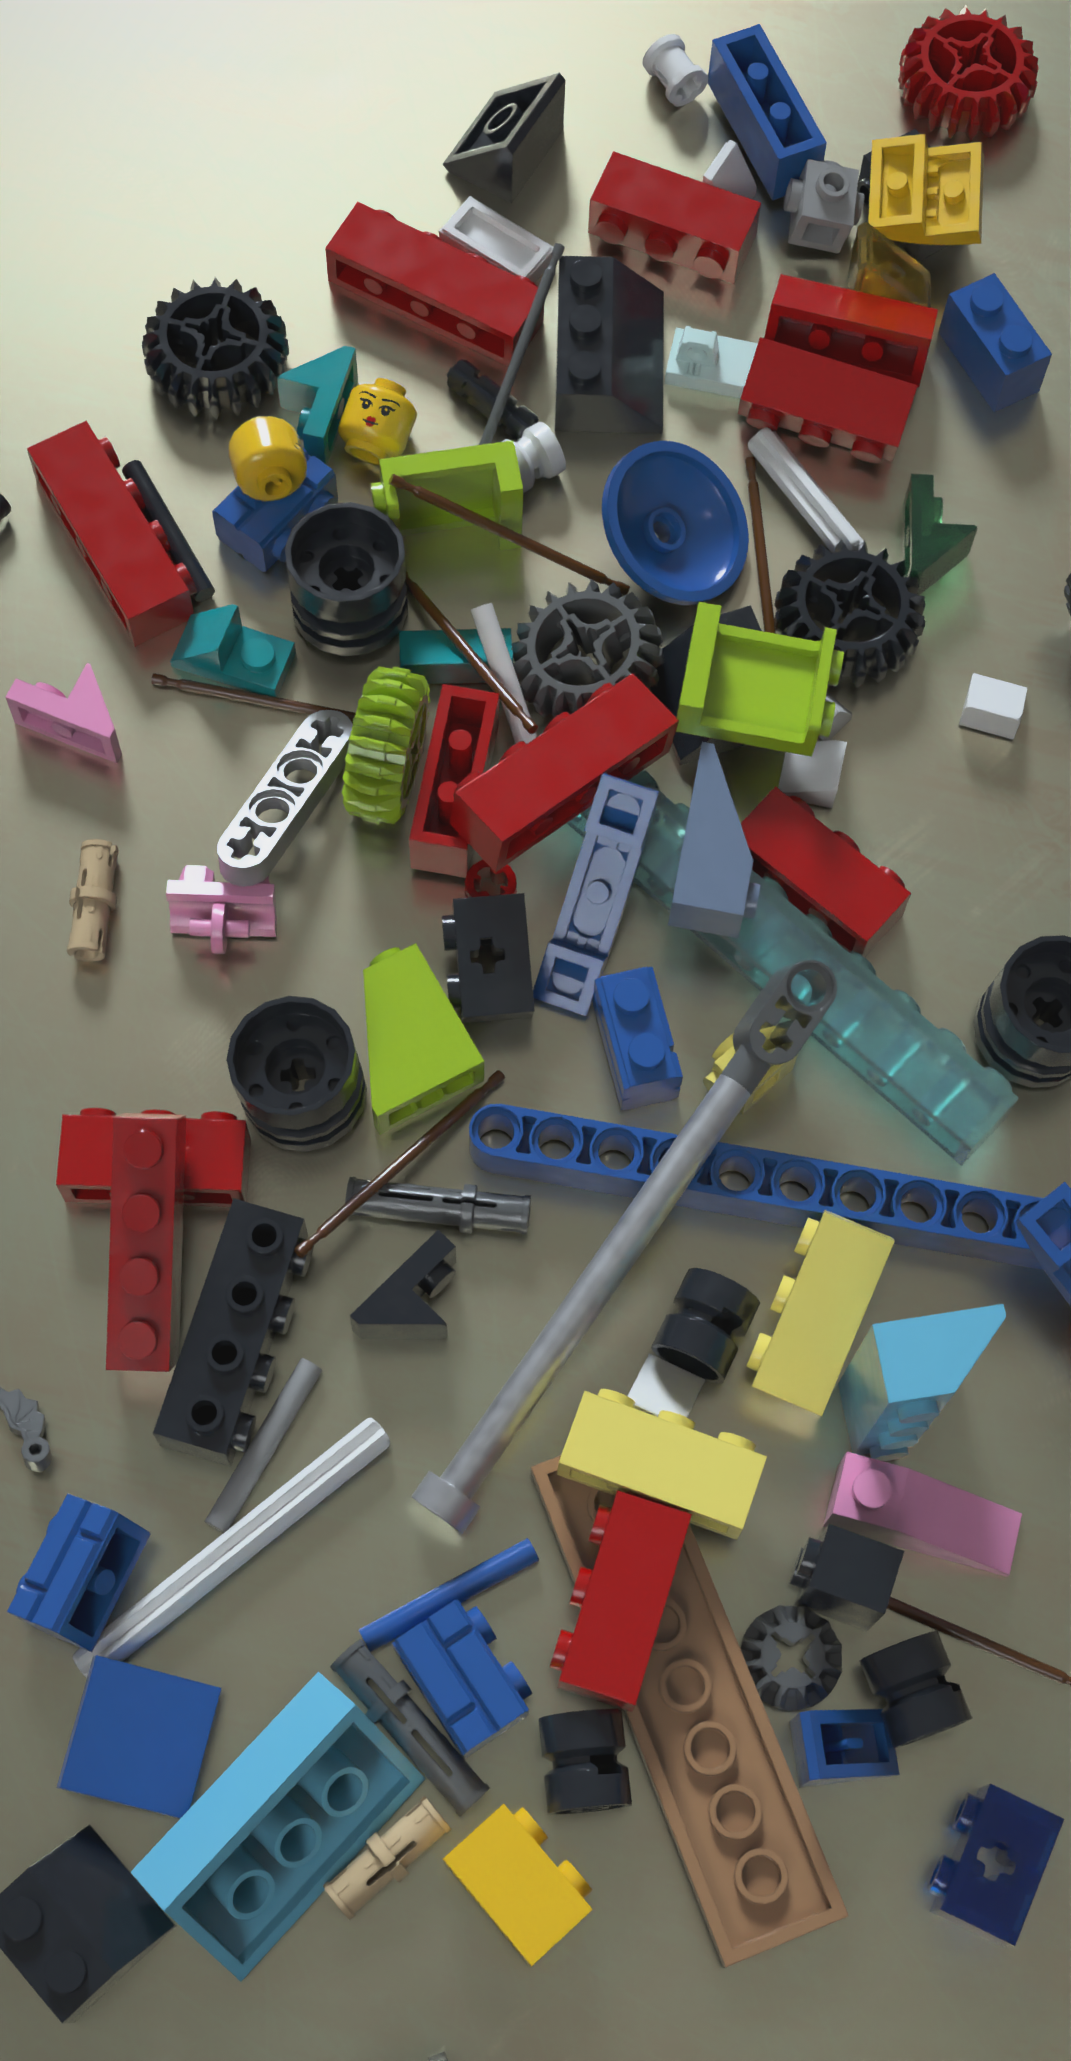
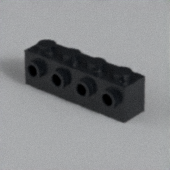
M233 1198L153 1431V1435L160 1446L230 1467L232 1466L236 1451L244 1453L247 1451L256 1425V1416L249 1414L256 1391L263 1393L267 1391L276 1364V1357L269 1355L275 1333L285 1334L289 1327L294 1311L295 1298L288 1297L295 1274L305 1276L314 1249L313 1246L312 1250L303 1258L297 1256L294 1251L301 1242L308 1240L304 1218Z

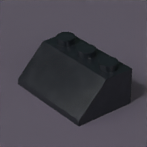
M562 256L559 259L555 431L663 433L664 291L614 257Z

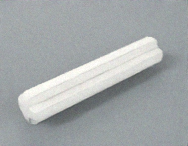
M767 427L759 430L749 440L748 449L832 553H834L835 546L841 539L846 544L848 550L856 551L857 547L863 542V539L778 434Z

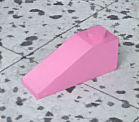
M846 1452L836 1469L823 1526L827 1527L831 1524L875 1541L1008 1577L1011 1571L1022 1513L912 1469Z

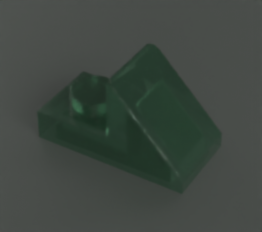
M911 474L903 502V560H905L906 567L904 577H918V595L922 594L968 556L978 529L975 525L942 523L943 499L942 497H934V475Z

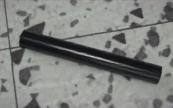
M139 460L128 462L122 468V473L125 479L132 478L138 487L146 507L143 510L150 522L157 520L163 528L171 546V551L168 553L174 564L177 565L182 562L189 571L197 590L193 597L198 602L211 598L215 593V588L143 464Z

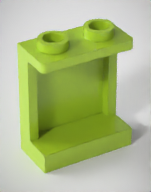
M514 440L379 459L380 482L371 483L373 507L392 519L402 536L473 526L474 524L415 497L413 493L405 489H398L388 484L392 474H396L414 486H421L522 534L523 484ZM497 535L500 551L522 548Z
M699 602L678 707L677 720H679L676 732L812 757L818 736L829 737L834 718L836 703L825 701L828 685L837 686L842 668L844 651L834 650L837 629L825 627L822 639L820 641H812L720 624L719 618L722 606Z

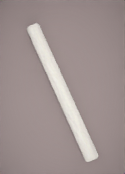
M373 1418L365 1419L103 1629L92 1652L82 1648L78 1649L73 1655V1660L87 1679L93 1656L98 1655L123 1662L380 1455L390 1445V1439L385 1430Z

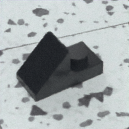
M437 1230L350 1315L352 1331L360 1339L447 1338L446 1322L421 1297L425 1293L430 1298L436 1296L452 1280L456 1273V1270L452 1267L456 1263V1246Z

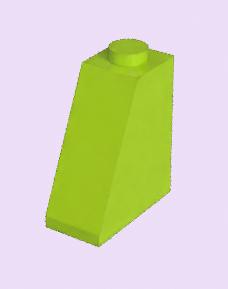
M416 943L403 950L398 947L390 948L373 958L369 967L363 969L372 1113L374 1126L379 1135L483 1082L484 1060Z

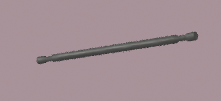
M555 243L549 266L545 269L479 445L489 444L493 440L553 281L557 262L562 257L565 249L562 244Z

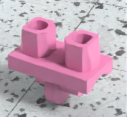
M186 865L182 870L179 881L168 880L166 897L170 910L171 933L211 937V951L213 954L226 953L228 937H276L275 885L269 883V876L258 884L242 887L233 885L230 882H215L214 871L210 870L207 866Z

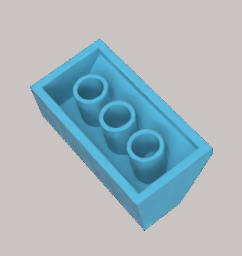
M1004 1304L872 1324L838 1383L852 1453L858 1455L870 1453L871 1458L880 1461L895 1460L909 1455L908 1447H913L918 1443L920 1437L929 1429L930 1424L940 1415L941 1410L955 1394L1005 1320Z
M317 1672L135 1866L131 1873L165 1913L241 1982L325 1890L323 1885L327 1881L330 1882L351 1862L367 1844L366 1840L381 1829L426 1778L355 1703L321 1673Z

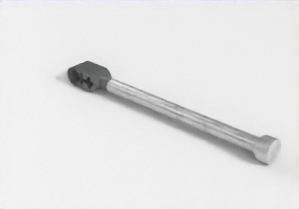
M803 960L782 967L771 976L734 1031L733 1046L736 1053L443 1474L438 1477L433 1472L428 1471L411 1497L462 1534L481 1508L471 1500L762 1078L771 1066L786 1063L799 1053L834 1002L837 994V981L827 965L817 960ZM796 974L805 977L812 988V996L806 1006L800 1004L794 998L791 991L792 980ZM782 1017L791 1019L790 1021L779 1023ZM778 1024L770 1035V1041L776 1047L764 1050L762 1046L765 1043L766 1037L760 1032V1029Z

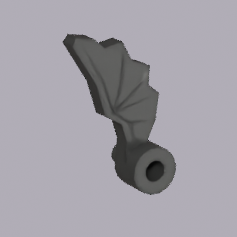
M0 1387V1410L5 1415L10 1431L22 1436L24 1443L21 1453L26 1467L34 1472L44 1471L52 1461V1454L48 1442L42 1438L45 1428V1416L39 1412L38 1401L26 1399L20 1389L7 1392Z

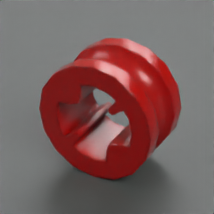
M480 860L473 864L466 874V898L490 896L487 891L478 893L476 891L481 890V880L484 878H491L495 885L505 884V886H500V895L517 894L516 875L508 864L494 872L484 860Z

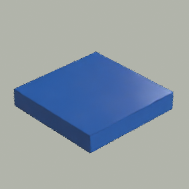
M93 1656L56 1788L181 1819L191 1807L221 1688L106 1657Z

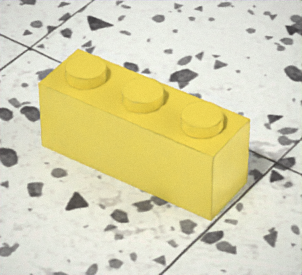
M824 1210L820 1222L808 1217L794 1250L795 1253L805 1256L796 1280L786 1275L783 1276L770 1310L781 1314L772 1337L760 1332L746 1367L757 1371L752 1387L817 1415H823L895 1242L894 1238L827 1210Z
M600 1389L598 1395L584 1391L558 1463L557 1475L616 1496L618 1490L692 1514L691 1524L735 1540L738 1539L744 1528L767 1458L765 1455L754 1452L756 1445L752 1441L727 1432H720L718 1438L694 1430V1421L671 1411L661 1410L657 1417L634 1408L635 1401L613 1390Z

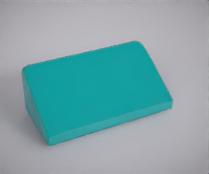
M501 628L513 663L511 628ZM456 629L490 669L477 629ZM442 630L399 631L400 668L409 669L413 674L425 676L428 684L485 682Z

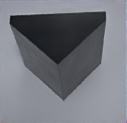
M558 72L494 91L442 165L449 173L512 203L564 130L566 85L564 77Z

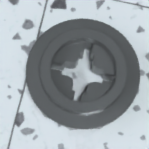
M778 1605L756 1617L743 1636L740 1649L762 1701L775 1708L792 1711L810 1708L818 1704L831 1693L842 1673L841 1642L831 1628L829 1620L810 1611L806 1606ZM772 1635L779 1641L783 1640L789 1646L795 1645L798 1641L802 1643L807 1637L812 1641L806 1647L807 1651L802 1657L808 1667L806 1670L813 1676L812 1679L805 1672L801 1673L794 1667L786 1672L781 1671L776 1677L771 1674L777 1667L776 1663L782 1655L776 1647L778 1643L771 1637Z

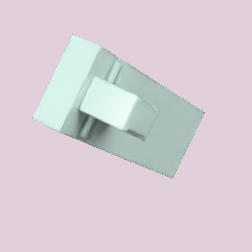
M686 326L685 329L676 327L664 384L741 398L758 343L718 336L715 331L709 332L693 329L691 326Z

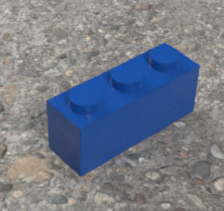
M760 24L713 39L708 85L771 199L775 200L784 197L790 179H799L808 159L824 161L827 142Z

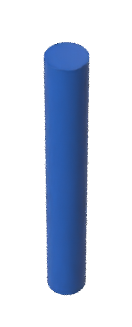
M526 1538L360 1628L358 1631L371 1653L400 1637L419 1623L424 1622L428 1617L452 1601L458 1599L460 1603H463L538 1562V1555L530 1540Z

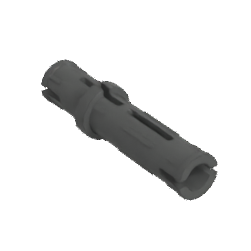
M349 1177L345 1204L372 1180ZM388 1182L351 1216L358 1215L409 1222L459 1226L461 1233L472 1234L474 1228L520 1232L527 1235L531 1195L518 1196L480 1192L477 1185L465 1184L464 1189L460 1190Z
M359 1639L332 1663L330 1668L338 1673L368 1709L365 1715L374 1724L379 1722L411 1758L416 1767L424 1773L437 1790L456 1809L459 1817L462 1816L490 1789L489 1785L479 1778L471 1766L451 1745L449 1740L408 1695L412 1690L404 1680L397 1683L383 1665L364 1646L365 1643ZM370 1679L378 1685L407 1719L405 1724L398 1719L368 1684ZM414 1731H418L453 1772L452 1776L449 1777L413 1736Z

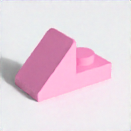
M89 663L85 665L68 698L60 690L49 684L38 682L34 686L17 678L15 679L6 695L15 724L118 763L122 752L116 731Z

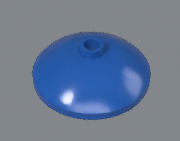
M653 441L630 451L613 467L603 491V526L615 558L626 574L638 586L663 601L678 605H695L719 596L734 584L744 567L749 543L748 524L744 507L736 489L716 463L700 451L685 444L673 441Z

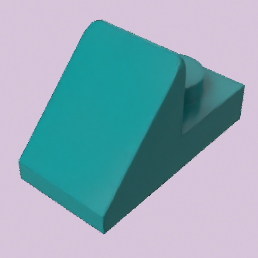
M346 345L281 374L277 379L280 406L286 410L301 413L297 434L300 440H303L304 449L307 450L311 457L314 455L327 466L339 435V422L350 393L358 381L356 348Z
M231 604L190 615L170 663L173 668L242 690L278 697L296 655L295 642L242 626L239 606Z

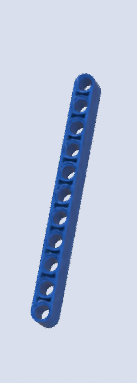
M489 1104L480 1108L471 1119L469 1124V1149L473 1162L481 1170L492 1174L635 1198L678 1135L505 1104ZM499 1129L509 1134L512 1141L505 1147L493 1149L482 1143L480 1138L487 1131ZM549 1140H560L570 1147L571 1152L564 1158L552 1159L546 1157L541 1152L540 1146ZM718 1142L675 1204V1206L800 1228H804L808 1217L820 1222L824 1210H827L892 1237L895 1241L894 1244L1044 1270L1015 1222L1043 1199L1034 1196ZM619 1150L629 1157L631 1163L623 1169L613 1170L606 1167L599 1157L606 1151ZM726 1171H738L747 1177L750 1186L742 1191H734L723 1185L719 1176ZM786 1181L799 1182L807 1188L810 1197L804 1201L790 1200L783 1195L780 1184ZM847 1191H855L862 1194L869 1203V1209L864 1212L849 1210L843 1205L840 1194ZM905 1202L921 1204L926 1209L929 1220L919 1223L909 1220L903 1214L901 1204ZM965 1212L980 1214L988 1223L989 1231L986 1233H976L969 1230L962 1220V1214Z

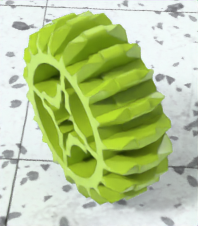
M379 666L368 676L367 682L363 685L362 696L358 700L351 735L348 739L349 745L342 778L344 781L342 789L343 804L350 815L358 816L363 821L380 824V822L395 824L405 813L419 769L427 732L430 688L425 676L413 674L409 669L393 666V669Z

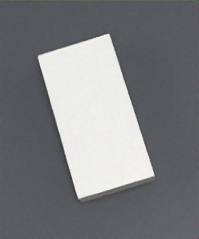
M471 196L467 198L439 230V238L443 242L468 254H478L491 265L512 275L527 277L534 283L549 266L553 246Z

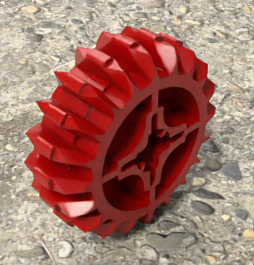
M965 5L959 15H954L945 8L939 19L927 16L921 28H914L905 49L901 53L898 82L899 89L903 90L904 105L913 107L914 120L929 119L930 132L940 126L946 128L950 139L957 132H965L971 142L978 131H981L990 139L997 132L998 127L1009 131L1015 119L1022 118L1023 114L1027 111L1030 99L1034 97L1038 84L1036 81L1039 70L1038 58L1033 56V41L1022 40V26L1008 28L1006 15L997 20L989 18L987 8L980 15L971 14Z

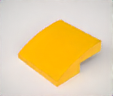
M925 134L872 140L868 217L869 234L894 241L925 245L981 244L984 172L982 142L928 148Z

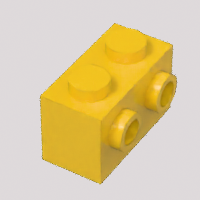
M503 1803L443 1858V1862L527 1964L532 1967L593 1910L584 1899L593 1890L567 1859L558 1867L540 1847L548 1839V1836L523 1807L513 1815Z

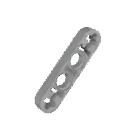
M320 710L311 714L301 724L218 842L217 852L220 873L226 881L242 887L253 886L269 876L346 764L345 757L348 751V739L352 731V722L347 715L335 710ZM318 739L324 741L321 746V754H319ZM296 770H308L316 775L312 781L304 784L292 783L286 779L291 772ZM269 809H280L288 813V817L279 823L269 824L258 819L262 812ZM252 838L255 840V857L252 855H247L253 847ZM234 857L242 858V859H241V861H240V860H235Z

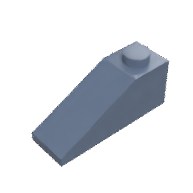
M702 742L668 926L738 938L743 918L753 920L755 918L761 884L750 882L753 859L715 746L712 743Z

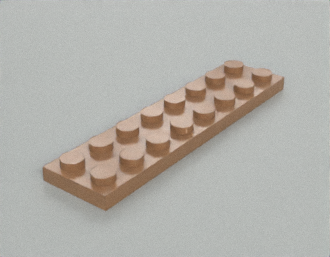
M560 1455L532 1466L530 1472L575 1585L580 1566L593 1570L600 1545L588 1542L599 1505L612 1508L615 1496L557 1475ZM689 1524L636 1705L632 1712L623 1711L723 1968L846 1918L849 1915Z

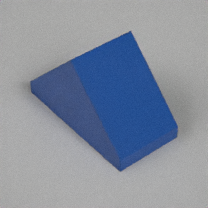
M883 1709L809 1710L799 1712L789 1722L799 1788L900 1775L896 1749L893 1748L880 1715Z

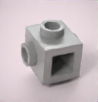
M807 160L799 179L791 178L786 190L784 211L791 212L788 243L833 253L840 252L853 225L856 226L863 210L864 194L857 192L859 170L843 167L829 160Z

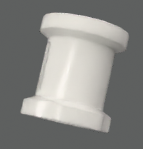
M668 34L659 38L648 48L643 57L642 65L649 75L658 77L666 88V98L676 107L692 102L705 89L708 83V75L699 65H694L686 55L685 44L679 35Z

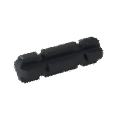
M460 359L449 369L447 385L461 397L468 395L467 402L489 419L501 386L487 375L478 376L480 370L468 360ZM510 394L498 427L506 425L505 432L517 441L522 437L523 431L538 423L539 419L526 406L520 405L517 407L518 400Z

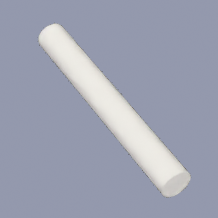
M488 603L471 609L491 671L522 706L523 712L527 717L531 718L493 604ZM502 702L515 743L524 741L527 744L535 739L537 734H529L523 727L522 721L517 716H514Z

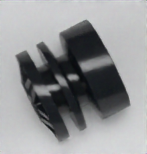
M353 502L327 504L307 513L292 528L285 546L293 618L297 628L304 639L320 650L341 656L368 654L387 645L402 630L408 613L406 565L402 534L392 519L374 507Z
M1065 935L1040 936L1021 945L1005 963L995 977V980L978 1001L973 1020L977 1046L988 1064L1009 1081L1035 1088L1053 1087L1071 1079V937ZM1039 1019L1044 1022L1041 1026L1035 1023Z
M286 996L264 1002L244 1016L230 1038L226 1061L232 1085L241 1101L246 1117L261 1138L281 1149L308 1152L330 1146L350 1132L363 1112L367 1086L350 1028L337 1011L314 998ZM309 1079L305 1081L304 1090L295 1091L299 1088V1080Z

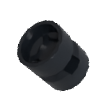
M690 1268L674 1298L673 1303L679 1311L675 1314L666 1315L651 1349L662 1360L705 1379V1381L723 1383L738 1352V1347L733 1339L734 1337L746 1335L758 1310L760 1301L751 1291L732 1279L707 1269Z
M938 1631L928 1632L907 1639L859 1660L872 1694L886 1699L887 1705L880 1715L894 1749L938 1734L973 1719L960 1685L947 1682L944 1676L951 1667V1663Z
M593 1709L548 1715L538 1719L542 1757L552 1762L553 1769L544 1776L548 1815L597 1812L632 1805L628 1767L617 1761V1755L626 1747L622 1710Z

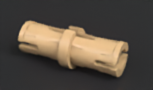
M89 839L82 842L77 885L70 891L69 904L73 907V920L67 954L69 956L74 955V958L78 960L99 961L104 959L106 954L108 922L110 913L114 912L117 904V896L113 893V881L117 856L119 854L118 846H112V842L106 840Z
M424 1795L417 1805L382 1836H379L376 1832L366 1840L369 1847L330 1882L327 1881L323 1887L343 1914L351 1920L359 1909L394 1878L400 1883L407 1877L409 1872L406 1868L442 1835L451 1831L452 1828Z

